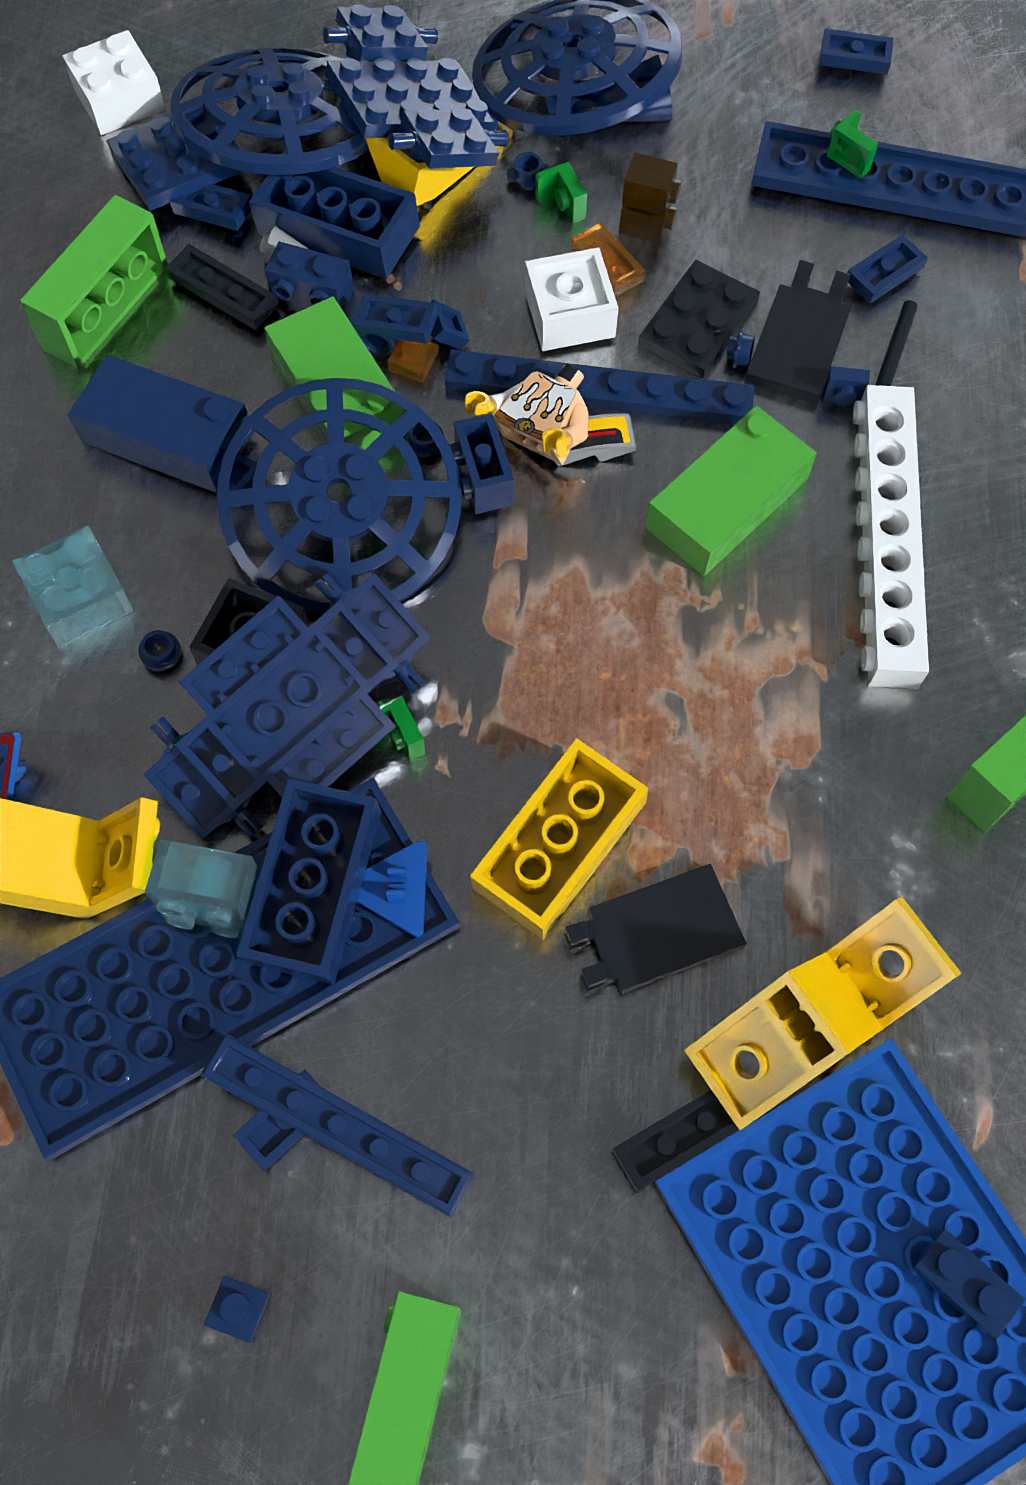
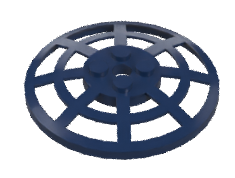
M548 0L514 15L500 25L485 40L478 50L473 63L472 79L474 89L481 101L487 104L488 109L495 115L497 120L507 127L538 135L587 133L629 119L645 110L668 90L678 75L682 63V37L672 17L658 5L647 0ZM589 8L614 11V13L605 17L587 14ZM574 9L571 16L552 20L546 18L558 12ZM648 14L665 25L671 35L670 42L649 38L647 26L640 16ZM629 20L636 28L638 35L616 34L613 26ZM533 26L540 29L533 39L516 43L518 38L529 27ZM510 34L503 47L492 51L504 37ZM617 46L633 47L634 50L620 66L613 62L617 54ZM647 50L668 54L660 71L643 87L639 88L628 76L641 63ZM532 51L533 61L520 72L517 71L512 63V55ZM501 59L503 72L510 82L495 97L484 83L481 69L483 66ZM600 71L605 74L590 81L574 84V80L590 77ZM540 73L547 78L559 80L558 85H550L530 79ZM613 84L627 96L618 102L599 109L570 114L572 97L593 93ZM520 89L537 96L557 98L555 115L529 113L510 107L507 103Z
M275 47L250 49L226 54L207 61L189 72L178 83L170 100L172 124L176 134L183 143L205 159L234 170L269 175L304 174L340 166L356 159L369 150L367 141L363 138L353 119L348 116L349 113L342 101L339 106L335 107L323 100V90H335L329 80L319 79L313 72L322 68L326 70L327 61H341L343 59L324 52ZM278 60L302 61L306 63L283 64L279 63ZM263 61L264 64L251 66L247 69L237 68L250 62ZM209 76L204 82L202 95L181 103V99L192 86ZM222 76L237 79L235 86L213 91L215 84ZM236 98V105L239 111L232 116L223 110L217 102ZM205 106L207 112L225 127L216 139L212 140L196 130L185 118L184 114ZM317 112L325 115L314 121L296 124V122L312 117ZM254 119L264 123L281 124V126L261 125L249 121ZM336 124H339L353 135L351 138L327 148L309 152L302 151L300 136L318 133ZM239 132L258 137L284 138L287 154L255 153L229 147V145Z
M329 378L309 381L288 388L267 400L246 419L235 433L222 461L218 476L217 508L220 526L227 546L242 571L262 591L274 596L279 595L284 600L304 607L306 613L321 617L328 611L332 604L331 602H322L302 597L272 581L286 561L309 573L321 576L329 573L331 577H335V582L346 592L352 589L351 576L362 575L376 570L398 556L414 572L408 580L390 590L402 602L425 585L445 561L455 540L461 517L462 489L458 466L449 443L439 427L419 406L402 394L379 384L359 379ZM343 388L358 389L380 395L397 403L406 412L392 425H389L368 413L343 409ZM326 389L327 410L304 415L286 425L282 430L264 417L273 408L293 397L311 391ZM344 421L365 425L378 431L381 435L366 449L354 444L345 443ZM327 422L328 443L317 446L307 452L291 439L295 434L307 427ZM419 422L429 432L440 450L447 470L448 482L424 480L418 458L409 443L403 438ZM253 429L269 442L257 463L253 477V487L229 491V479L235 457L244 439ZM393 446L399 450L411 475V480L386 479L384 470L378 461ZM281 451L296 464L289 484L265 486L269 467L277 452ZM335 483H344L351 489V493L345 501L334 502L327 496L330 486ZM388 497H412L409 516L402 530L398 533L383 519L388 505ZM425 497L449 499V511L444 531L435 550L425 560L409 544V541L413 538L420 524ZM289 501L298 522L283 539L270 521L266 509L267 503ZM254 506V513L259 527L269 544L274 548L259 568L249 559L237 538L231 521L230 508ZM372 531L387 545L383 550L369 558L350 562L349 541L357 540ZM311 533L317 538L333 542L334 563L313 560L300 554L296 549Z

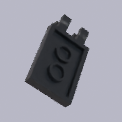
M800 260L791 287L779 285L744 382L818 404L852 305L842 303L851 274L836 270L829 293H825L808 287L814 263Z
M711 863L589 907L587 914L590 921H582L566 926V933L563 934L569 952L595 942L603 961L582 968L583 974L580 975V980L586 994L616 982L620 994H624L744 949L747 944Z

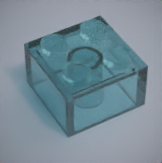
M89 525L12 561L45 627L59 648L134 612Z
M160 839L145 894L156 906V910L164 918H167L166 923L182 929H193L194 924L211 927L210 931L217 935L236 938L239 932L243 933L260 871L252 856Z

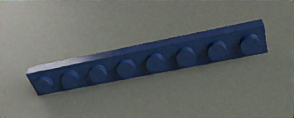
M454 349L450 350L445 377V390L468 393L480 391L487 395H494L519 384L536 371L555 379L565 364H570L584 375L576 390L579 391L587 407L733 425L753 409L755 385Z

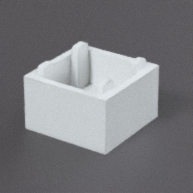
M599 247L525 261V294L542 351L614 338L616 336L619 308Z

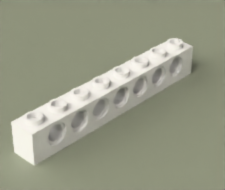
M867 385L861 401H856L853 409V424L859 425V434L856 435L854 443V456L860 458V467H858L855 477V490L861 491L862 500L857 506L856 523L857 526H862L863 537H860L857 549L858 561H864V572L861 573L859 579V596L865 597V609H862L860 616V632L866 634L867 646H864L862 650L861 668L862 671H868V687L918 689L929 673L914 387ZM882 530L888 531L893 535L886 534ZM883 565L890 566L895 571L888 570ZM884 601L894 603L897 608L888 606ZM885 638H893L899 643V645H893L889 643Z

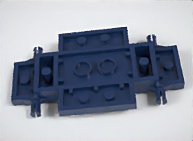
M363 5L337 7L335 21L340 28L324 27L323 41L325 44L344 43L348 58H344L341 61H327L325 75L363 138L388 137V144L391 150L406 149L411 159H423L428 168L496 166L499 151L495 146L506 147L508 145V132L506 130L496 131L499 121L488 109L487 104L481 101L474 89L473 83L457 60L442 58L437 61H425L428 50L426 44H436L438 42V31L436 28H418L413 26L403 9L393 5H386L384 8H368Z
M329 573L325 574L322 578L333 591H330L321 579L316 582L315 587L332 604L328 611L310 627H307L278 595L179 681V684L208 716L188 733L182 735L172 727L164 716L157 720L168 735L156 723L150 727V730L159 737L167 748L160 760L143 775L202 840L221 824L232 820L249 839L256 833L245 820L256 832H259L264 826L254 818L246 807H248L252 797L267 783L281 797H283L288 778L329 787L396 727L368 694L383 681L395 676L399 678L412 695L418 691V688L408 676L419 688L426 684L409 664L414 654L432 637L375 573L358 587L346 592L340 588Z

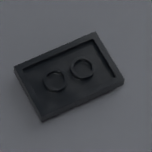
M695 259L639 335L638 346L704 379L728 345L730 337L735 335L758 302L760 291Z

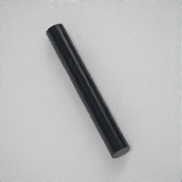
M907 300L902 305L875 384L876 386L892 385L918 308L917 303L912 300Z

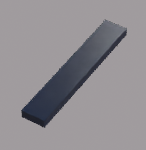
M227 1033L222 1037L200 1074L205 1079L449 1217L452 1216L474 1174Z

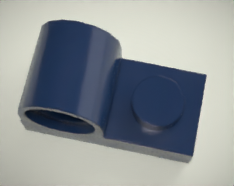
M364 294L353 319L352 326L369 352L379 356H387L392 353L397 340L427 344L439 313L436 303Z

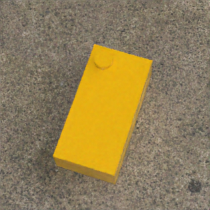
M576 738L471 873L472 889L544 940L646 804L648 787Z

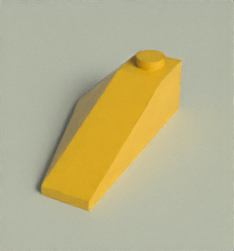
M499 122L496 131L506 130L510 139L513 130ZM388 137L365 138L381 182L414 193L417 206L435 199L473 168H428L423 159H411L406 149L391 150L388 144Z

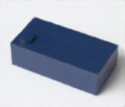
M337 167L304 174H268L249 201L259 235L263 236L265 231L271 233L274 226H276L309 250L349 260L350 267L384 279L388 278L420 227L414 193Z
M110 355L105 357L67 414L82 443L216 493L218 476L224 455L235 433L249 417L245 404ZM253 429L244 439L238 451L239 453H242L251 436L253 435Z
M288 778L236 956L246 964L332 985L335 984L382 812L376 798Z

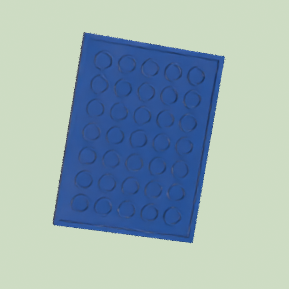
M892 1038L654 1182L831 1485H985L1026 1457V1301L997 1340H990L911 1269L912 1265L940 1230L946 1229L1026 1300V1239Z

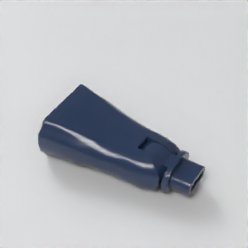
M659 55L642 61L628 74L639 88L647 84L660 71L662 63ZM598 77L581 80V81L575 82L574 84H578V83L590 81V80L596 79V78H598ZM615 84L593 93L572 97L570 114L599 109L618 102L627 96ZM670 87L657 101L645 110L622 122H670L673 114ZM557 98L545 99L547 115H555Z

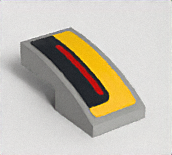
M616 413L589 416L587 439L570 449L563 465L596 455L598 460L602 462L636 451L630 415Z

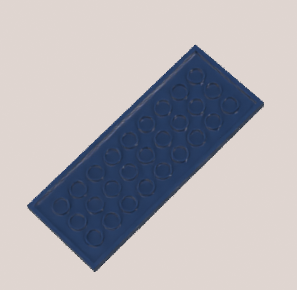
M374 777L347 791L376 798L382 811L366 868L413 844ZM272 832L0 978V1064L43 1158L48 1161L54 1159L200 1076L225 1033L251 1047L460 928L459 920L428 868L426 872L423 935L414 937L357 903L334 985L246 964L236 956Z

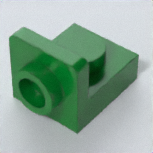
M855 109L845 119L840 118L832 127L829 133L831 142L827 157L862 179L870 171L879 143L857 129L862 113Z
M569 161L549 167L535 175V198L539 204L556 199L559 209L567 212L572 223L586 219L587 192Z
M403 697L377 701L376 704L396 725L388 733L395 749L398 751L404 748L410 761L424 755V738Z

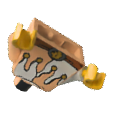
M565 364L555 379L536 371L531 373L524 381L502 393L488 396L483 392L473 391L469 392L465 398L466 413L474 412V417L492 413L497 427L505 438L561 465L565 462L570 449L584 442L588 437L589 414L587 406L579 391L576 390L584 375L570 364Z

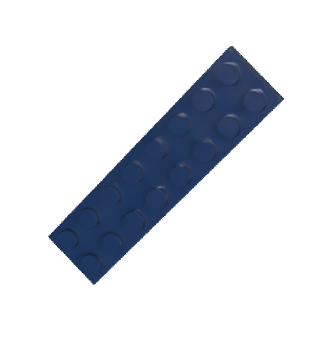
M765 121L752 178V186L1026 237V169L878 142L870 171L860 179L827 157L831 142L829 132Z

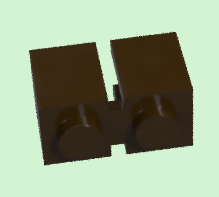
M634 152L624 179L619 233L661 244L665 230L673 229L678 208L673 207L672 204H676L682 183V181L676 180L678 163Z

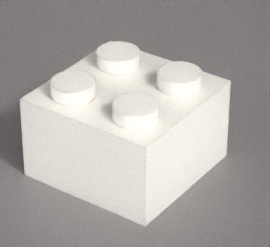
M128 30L62 55L73 88L101 136L166 110L157 76Z

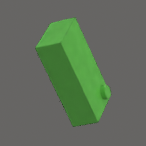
M115 194L21 298L20 303L43 351L79 369L165 270L168 262L153 214Z
M333 296L264 327L270 355L290 388L314 380L346 378L379 384L394 391ZM343 388V409L368 413L389 425H392L406 412L397 403L380 395L358 389ZM326 389L296 396L306 414L327 410ZM344 421L345 443L354 444L366 449L381 435L378 431L365 425ZM327 422L314 425L324 443H328Z
M756 405L649 502L645 528L705 577L809 478L817 452Z
M1026 715L969 767L946 796L983 832H986L1026 794Z
M400 1291L398 1292L396 1302L391 1301L383 1332L388 1334L348 1485L419 1484L461 1313L459 1307Z

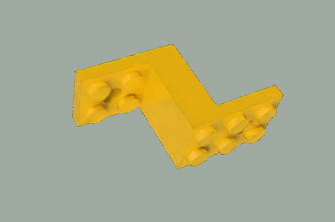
M141 797L107 817L95 820L0 798V903L88 919L149 891L156 872V866L152 861L154 842L160 829V822L156 817L158 801Z
M900 897L827 952L787 971L684 1051L738 1129L742 1130L959 976L961 972L903 897ZM886 950L895 951L902 957L904 969L900 975L891 974L883 967L882 955ZM743 1050L750 1051L757 1057L760 1064L757 1075L749 1074L742 1068L740 1054Z

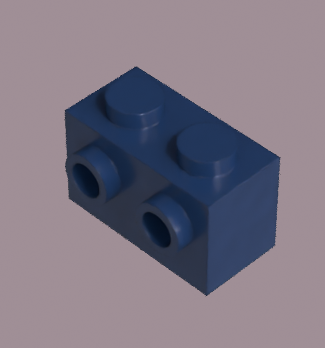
M281 241L278 242L265 268L269 291L277 295L278 302L306 309L333 296L344 312L354 291L349 260Z
M490 413L455 421V443L449 445L457 466L461 467L463 476L460 477L464 501L471 499L475 514L514 505V478L493 414Z

